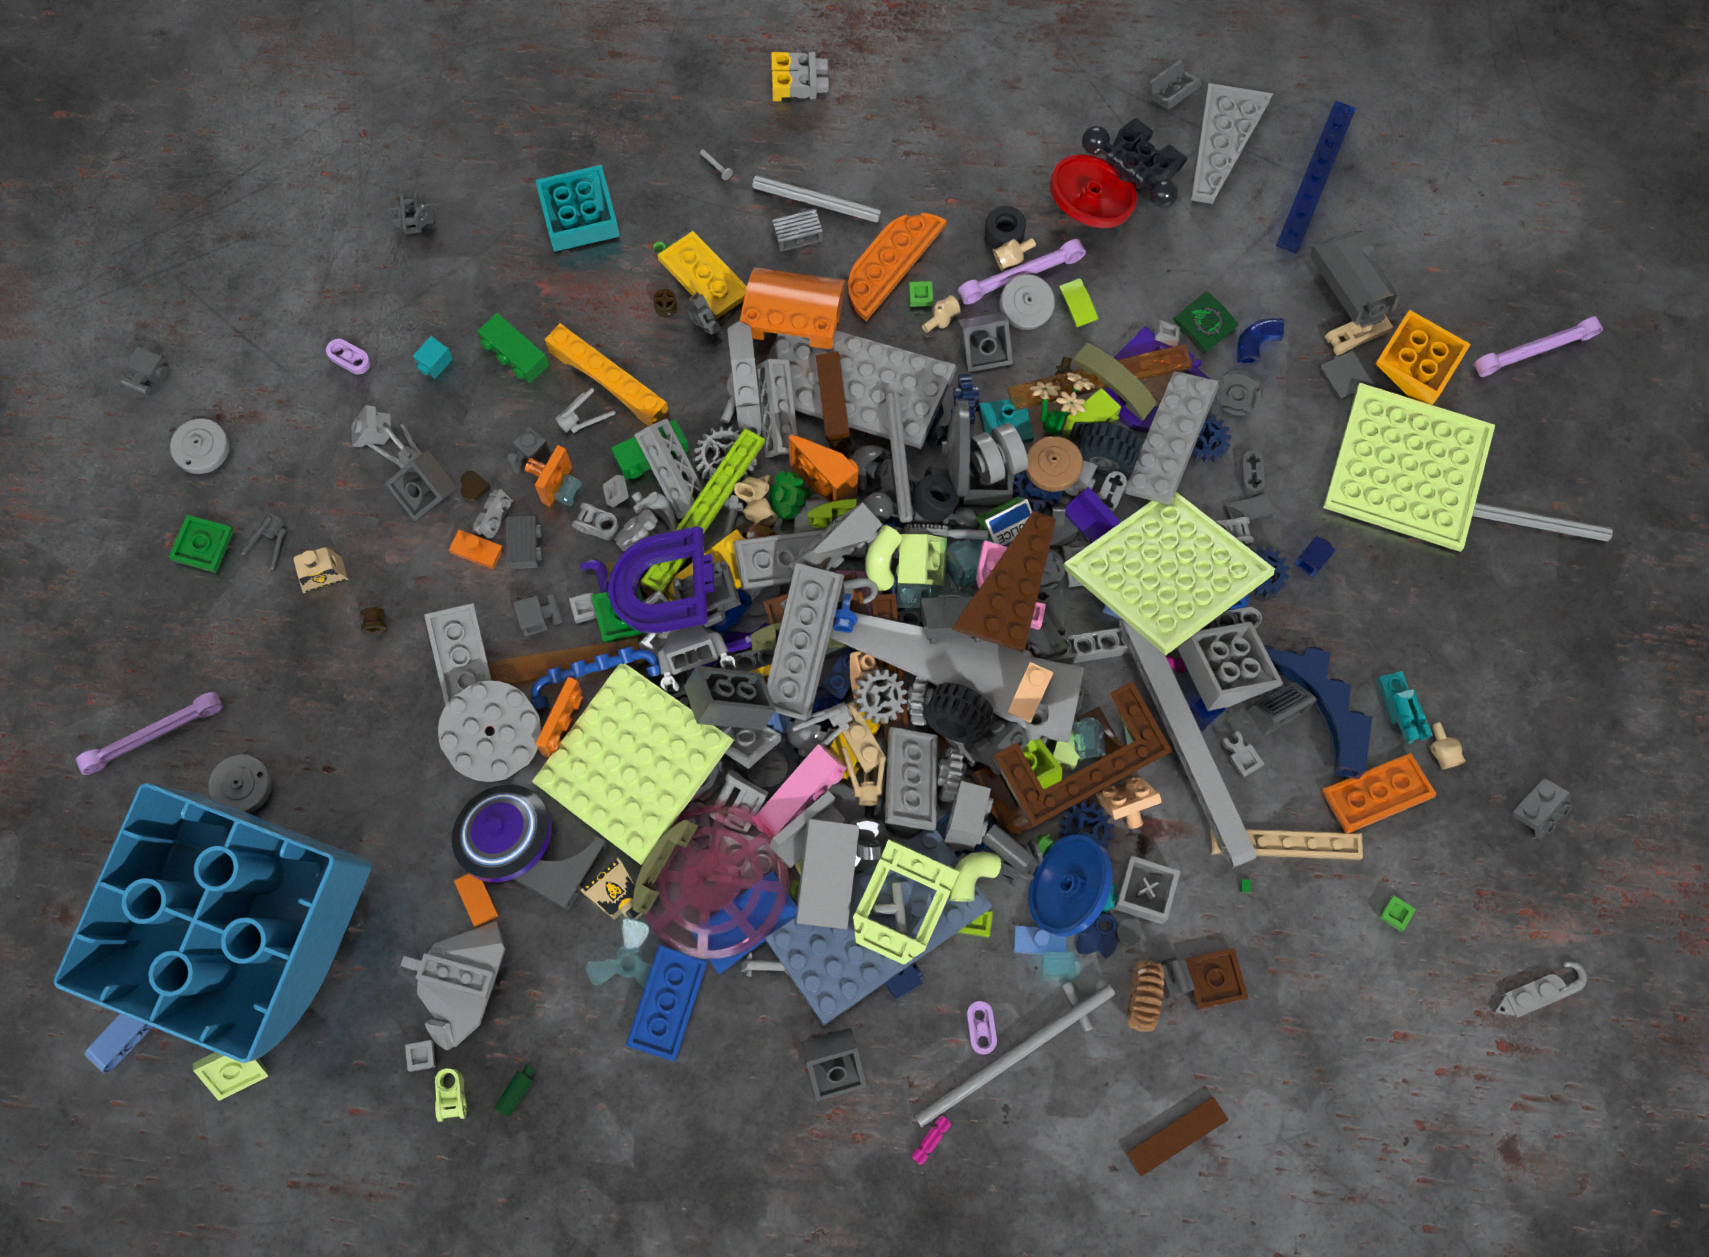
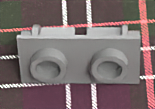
M502 489L494 490L493 493L489 494L483 506V509L487 511L486 514L480 512L475 523L472 525L474 527L472 532L477 535L483 534L490 541H492L513 503V500Z

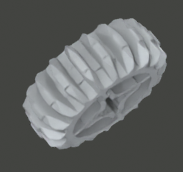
M720 426L719 432L712 428L710 436L704 433V441L698 440L697 446L699 448L694 449V455L696 456L694 457V464L697 465V472L702 473L701 477L703 480L708 478L710 480L741 434L742 430L740 428L736 432H733L732 426L728 428V431H724V428ZM713 450L715 457L712 459L713 462L709 464L707 456ZM754 458L742 479L748 477L747 473L753 474V466L757 465L756 458Z

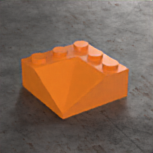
M793 434L788 437L790 466L816 494H821L829 500V503L839 500L857 499L858 466L851 458L847 459L842 453L816 444L811 439Z

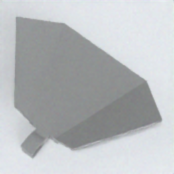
M498 921L435 943L427 954H423L421 961L403 956L400 966L417 972L415 979H418L417 995L435 1020L450 1024L454 1047H457L480 1026L506 949Z

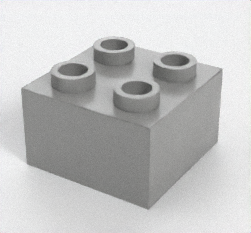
M964 781L960 782L957 794H955L944 843L968 851H973L976 844H981L988 822H986L987 815L990 813L993 798L989 797L990 788Z
M1130 856L1125 863L1114 909L1163 924L1168 920L1180 871Z

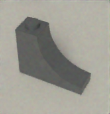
M596 836L593 842L579 854L560 861L539 860L529 871L514 879L568 911L607 849L608 844L605 840Z

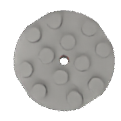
M481 681L468 686L451 697L440 716L438 738L442 751L455 770L474 780L494 782L507 779L529 765L538 751L535 743L542 731L539 714L522 691L504 682ZM488 727H493L495 730L492 736L486 733Z

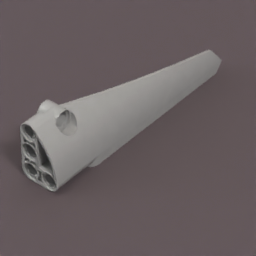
M855 613L858 619L857 623L853 626V631L850 633L835 631L832 625L830 638L885 661L937 686L949 682L964 685L975 690L989 701L993 708V713L1010 722L1018 723L1029 740H1038L1043 735L1047 739L1065 743L1069 742L1082 682L1083 667L1033 657L1032 653L1028 650L1019 652L984 640L975 642V639L970 637L937 639L936 644H931L930 639H927L924 627ZM1030 662L1053 672L1031 723L1007 713Z

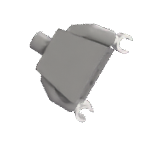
M698 625L668 634L667 643L658 652L661 675H664V678L661 680V687L666 693H668L667 687L670 684L673 685L676 692L679 690V685L672 677V673L674 675L695 668L696 666L718 660V657H721V669H726L725 666L731 664L734 670H736L735 660L732 656L727 655L729 651L720 633L711 629H705L703 625Z

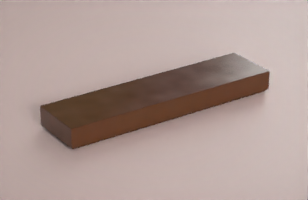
M839 351L816 355L825 437L827 441L850 437Z
M1211 1097L1125 1154L1138 1175L1142 1177L1228 1121V1118L1216 1099Z

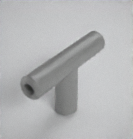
M894 882L892 883L893 904L874 905L873 913L874 915L895 914L896 931L906 934L902 883Z
M1071 981L1062 984L1072 1007L1090 996L1088 995L1080 999ZM1088 1014L1079 1019L1085 1032L1093 1029L1094 1026Z

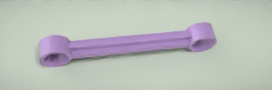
M1079 239L1070 240L1057 251L982 281L970 280L959 287L958 294L965 305L975 303L984 294L1006 286L1016 276L1024 274L1033 275L1063 262L1066 264L1075 263L1085 255L1086 251Z
M1596 316L1590 317L1575 327L1499 354H1487L1476 360L1473 365L1479 376L1485 377L1503 366L1579 339L1581 341L1588 340L1598 335L1603 330V327Z
M216 692L205 693L197 697L192 705L100 750L93 749L80 754L76 758V762L81 774L90 775L99 772L106 767L107 762L199 717L205 718L217 714L223 709L221 700Z

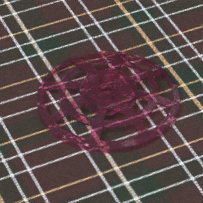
M723 805L705 806L681 814L671 828L695 815L716 813L713 827L696 829L690 839L711 834L709 848L695 852L689 843L686 847L675 846L656 879L659 881L660 897L666 911L657 920L654 919L651 910L645 916L654 932L673 949L696 958L723 959L749 950L771 931L778 921L786 902L789 872L788 866L774 852L777 860L779 880L778 882L763 880L762 865L755 850L766 842L771 844L772 838L775 835L762 821L738 808ZM726 814H732L745 819L754 825L761 834L748 842L740 834L723 828ZM721 835L733 839L742 847L732 855L720 851ZM680 849L688 860L683 865L681 872L668 871L673 857ZM748 855L753 865L754 879L741 878V871L737 864ZM710 873H714L716 875V883L712 887H707L704 882L705 877ZM666 881L679 882L682 896L673 904L670 903L667 894ZM740 888L752 889V895L747 905L740 912L733 901L737 897ZM761 891L776 892V900L770 914L756 931L746 918L756 907ZM688 904L700 910L699 925L688 922L678 913ZM725 909L732 918L721 925L709 926L710 912ZM673 919L684 929L698 933L697 949L689 948L676 942L662 929ZM736 926H739L748 937L741 943L729 948L708 950L709 935L724 933Z

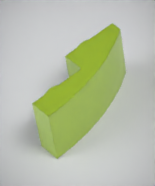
M1081 278L1059 286L1060 293L1068 306L1069 314L1076 327L1098 320L1093 303Z
M856 499L834 501L814 508L808 512V526L815 528L827 527L832 522V517H839L856 507Z

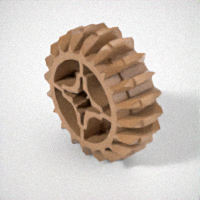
M1140 960L1133 969L1128 991L1126 1016L1129 1028L1136 1029V1031H1153L1159 1019L1164 993V970L1161 964L1155 963V961Z

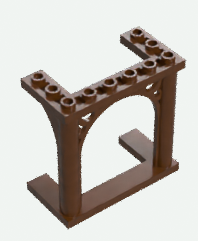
M1133 681L1108 694L1110 701L1133 739L1132 743L1125 745L1118 740L1100 706L1076 719L1099 760L1045 790L1042 788L1018 743L992 756L1017 800L1018 807L1014 803L1000 775L994 774L989 766L970 775L975 785L991 789L989 797L993 798L990 814L1000 829L1014 838L1172 752Z

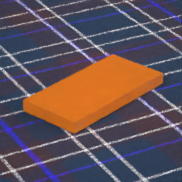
M1411 752L1367 770L1359 780L1347 778L1322 789L1323 796L1346 834L1436 796L1435 790Z

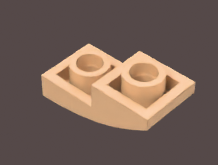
M861 651L850 654L852 692L853 690L860 689V686L856 683L857 680L865 681L863 674L870 673L872 675V670H878L875 657ZM853 693L854 699L858 698V695Z

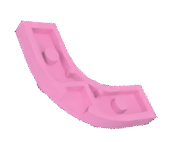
M989 541L983 542L977 566V584L979 588L1008 547ZM1036 602L1030 628L1039 630L1042 627L1046 604Z

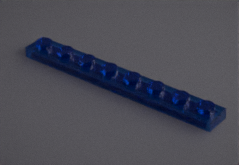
M1335 100L1276 247L1297 254L1356 110L1355 107Z

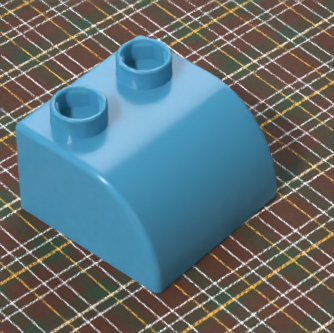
M143 783L135 794L54 977V985L60 990L241 1063L254 1061L272 1050L287 1036L313 1001L335 958L372 865L367 859L200 794Z

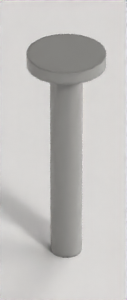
M704 149L700 151V154L722 173L721 178L723 180H728L732 176L733 170L731 168L725 169Z

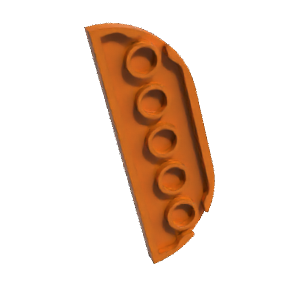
M928 213L907 216L906 214L890 222L856 261L849 275L848 294L850 302L862 319L867 321L946 227L947 220Z

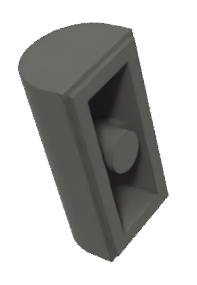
M993 825L982 839L984 844L1021 873L1033 861L1034 855L997 825Z

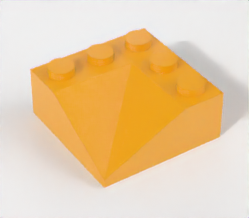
M1409 310L1375 364L1408 397L1433 405L1471 344Z

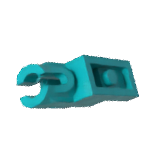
M1400 671L1377 678L1392 724H1399L1402 735L1407 740V743H1414V740L1417 739L1423 741L1433 736L1429 723L1426 722V715L1421 707L1415 689L1409 690L1403 672Z

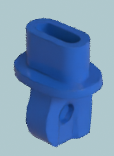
M844 593L842 609L836 610L833 621V629L835 631L850 633L853 631V626L857 623V616L849 610L851 594Z

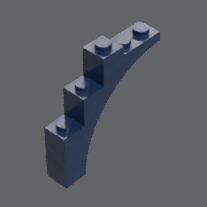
M1264 645L1278 674L1292 683H1297L1317 699L1314 705L1323 717L1332 740L1334 774L1359 780L1366 772L1372 716H1367L1361 711L1349 712L1351 684L1344 683L1341 679H1327L1331 652L1323 651L1320 647H1306L1303 653L1299 655L1292 650L1281 651L1274 649L1272 646Z

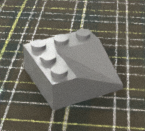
M862 502L832 521L788 565L793 571L796 563L827 571L831 567L835 569L844 561L842 556L847 551L851 553L857 547L860 548L866 542L868 544L878 536L877 530L883 524Z
M1252 622L1200 630L1177 648L1208 711L1230 707L1283 684Z

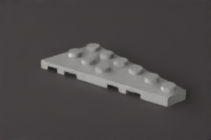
M1208 83L1191 194L1192 201L1213 204L1271 101L1273 93Z

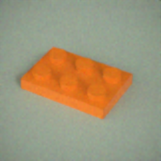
M567 678L535 743L544 757L549 758L553 752L555 753L558 750L565 731L568 732L572 727L574 721L572 716L575 710H579L583 704V692L578 681L573 678Z

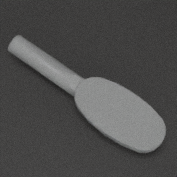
M907 524L903 533L928 534L956 539H988V530H948V526L943 525L941 527V525L933 526L932 524L930 526L929 524L926 526L924 524H918L917 526L916 524L913 526L912 524Z

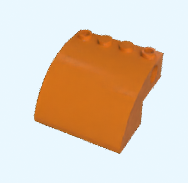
M755 267L748 281L740 322L751 326L753 339L764 340L765 332L806 337L809 338L810 347L833 350L836 327L840 322L846 280Z

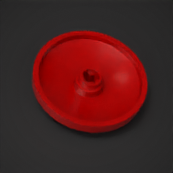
M1083 154L1068 156L1055 166L1050 177V192L1056 204L1067 215L1083 224L1098 228L1116 227L1127 221L1135 209L1137 194L1133 183L1120 180L1117 176V171L1114 170V166H1109L1102 158Z

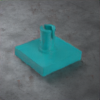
M1024 396L980 404L979 414L983 431L987 432L991 437L993 428L1009 422L1017 430L1023 443L1034 441Z

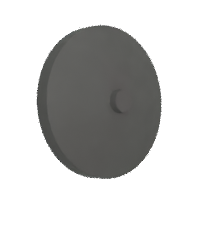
M957 399L949 422L947 441H942V455H946L950 481L956 495L959 497L967 496L970 464L968 400Z

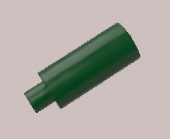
M527 1064L522 1072L517 1071L493 1108L510 1118L533 1083L531 1076L535 1069Z

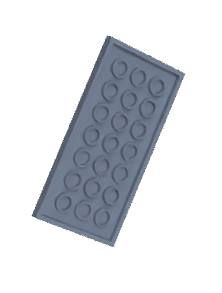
M925 829L903 844L905 847L953 868L959 862L936 829L933 831ZM876 866L867 868L853 878L848 929L795 923V917L767 936L765 941L823 1026H825L885 984L892 977L902 972L906 967L915 963L989 911L992 905L976 883L974 901H950L948 897L925 951L904 965L856 943L853 916ZM890 869L874 905L893 904L892 883H902L907 929L905 935L916 939L937 890ZM872 908L868 918L896 930L895 914L874 915Z

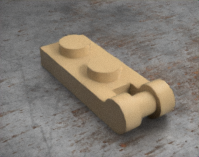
M1384 313L1386 318L1381 322L1365 328L1361 327L1360 324L1356 325L1354 322H1350L1327 333L1325 339L1334 347L1333 352L1335 355L1340 356L1354 347L1391 332L1393 326ZM1344 336L1346 341L1341 342L1339 338Z
M852 701L846 704L855 722L849 724L850 728L841 733L866 774L879 767L880 758L885 755L860 712L857 713V705Z

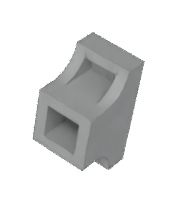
M366 405L351 425L352 446L384 445L390 438L385 432L386 427L391 430L390 414L376 411V406Z

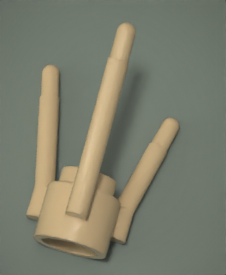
M843 747L842 752L854 787V796L859 797V805L872 806L878 804L879 795L883 794L882 781L885 756L880 758L876 786L875 782H870L869 772L865 774L863 771L864 782L860 783L859 787L847 748Z

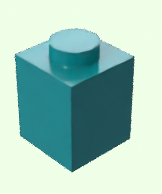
M432 336L413 355L417 364L415 366L416 369L425 376L429 374L434 379L453 360L449 348Z

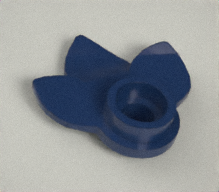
M1100 913L1098 918L1088 928L1080 932L1076 946L1077 952L1087 955L1098 950L1105 959L1110 957L1117 946L1114 934L1117 931L1118 923L1115 917L1109 913ZM1100 923H1108L1109 929L1106 931L1102 930Z

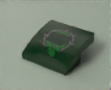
M1207 291L1172 318L1177 326L1180 327L1184 336L1190 335L1202 353L1210 350L1239 325L1227 309Z

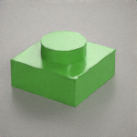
M932 281L909 282L910 307L933 306Z
M1393 895L1388 900L1379 918L1402 932L1405 930L1416 909Z

